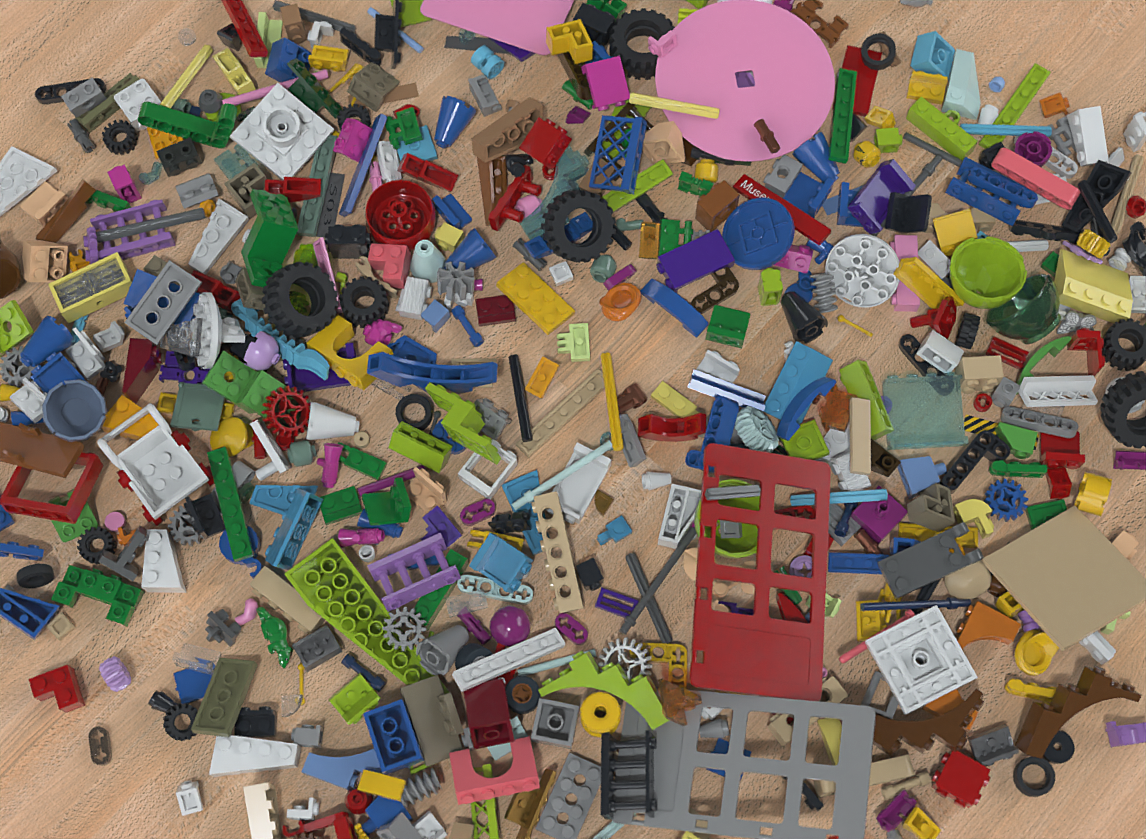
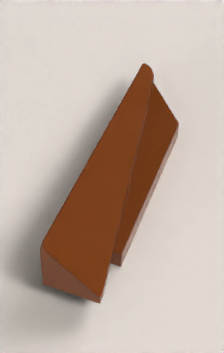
M500 156L486 163L477 157L486 226H490L488 219L490 212L494 210L498 200L507 191L505 156Z
M82 179L69 199L36 235V240L57 243L87 208L84 203L96 189Z

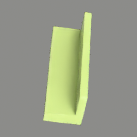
M259 12L257 31L268 50L267 57H254L257 68L267 67L272 44L282 38V20H268L266 12Z

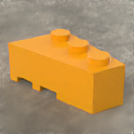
M121 395L107 415H105L107 418L101 429L107 433L111 432L142 408ZM148 413L119 435L138 441L159 426V424Z

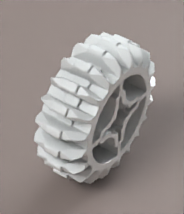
M625 637L623 644L618 638L616 639V645L610 642V649L607 647L603 648L607 655L601 654L599 658L605 661L599 662L598 666L604 667L609 664L612 655L618 650V663L620 665L624 663L622 660L625 663L634 662L627 667L629 670H626L625 667L622 668L632 684V669L634 666L641 664L639 675L642 674L644 677V675L651 676L652 673L646 670V668H652L653 664H647L646 661L651 660L652 657H645L644 654L648 652V649L646 648L641 651L642 643H639L636 647V639H632L629 644L628 638ZM624 649L633 651L639 658L632 659L628 657Z

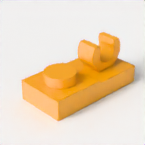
M542 356L524 390L543 399L560 365Z

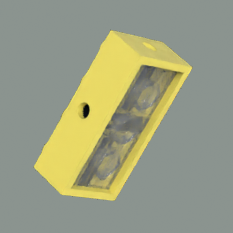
M116 252L48 285L61 314L69 324L126 297L132 283V278L122 258Z

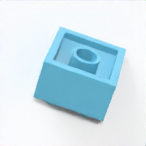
M936 31L918 35L910 66L915 71L941 74L948 77L949 80L955 49Z

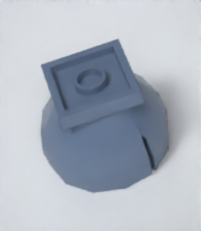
M80 379L64 380L65 385L63 382H60L48 391L42 404L43 422L50 432L58 438L68 442L87 440L101 430L107 418L105 416L107 415L106 399L97 387Z

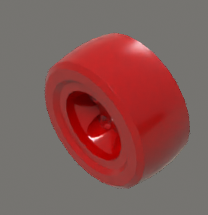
M393 180L376 188L367 201L365 209L366 225L369 233H371V237L377 244L406 245L409 251L413 252L419 241L430 240L436 224L435 208L430 196L418 184L407 180ZM416 214L417 218L413 219L411 215ZM395 224L396 228L390 229L389 226ZM406 224L410 225V228L407 230L403 228Z

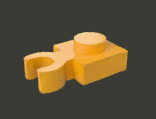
M81 249L78 250V256L72 255L71 251L68 252L72 273L90 265L89 261L83 259Z

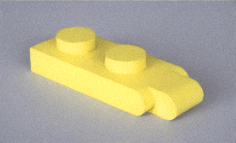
M663 381L651 394L653 400L678 418L699 413L696 410L697 406Z

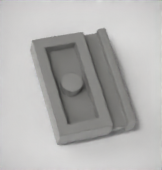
M829 504L828 533L842 547L861 526L850 517L846 536H837L834 533L835 527L841 521L844 510L837 504Z

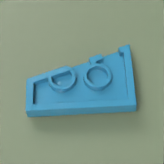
M256 485L249 504L283 515L284 511L289 509L291 505L290 498L294 491L300 488L316 495L318 486Z

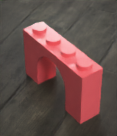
M530 736L514 739L515 742H510L513 757L512 766L505 774L495 778L482 777L474 771L469 749L449 753L458 805L470 804L480 800H490L495 797L509 796L514 793L540 788Z

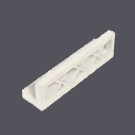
M1093 375L1024 377L1018 390L1026 407L1096 405L1098 402L1092 392L1097 381ZM1080 395H1087L1088 398L1086 399ZM1029 396H1032L1038 400H1030Z

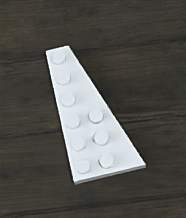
M11 146L0 161V216L55 174L57 169Z

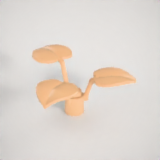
M698 548L687 549L683 552L684 571L693 581H696ZM747 561L740 568L755 570L756 561ZM713 580L712 597L715 599V602H712V609L729 612L725 605L718 604V602L726 598L728 590H731L740 583L734 582L727 586L724 582H715ZM741 583V589L745 594H754L755 588L752 584Z

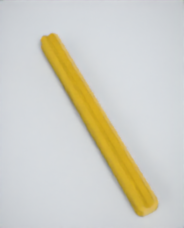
M606 352L601 354L612 447L614 451H622L624 447L611 354Z

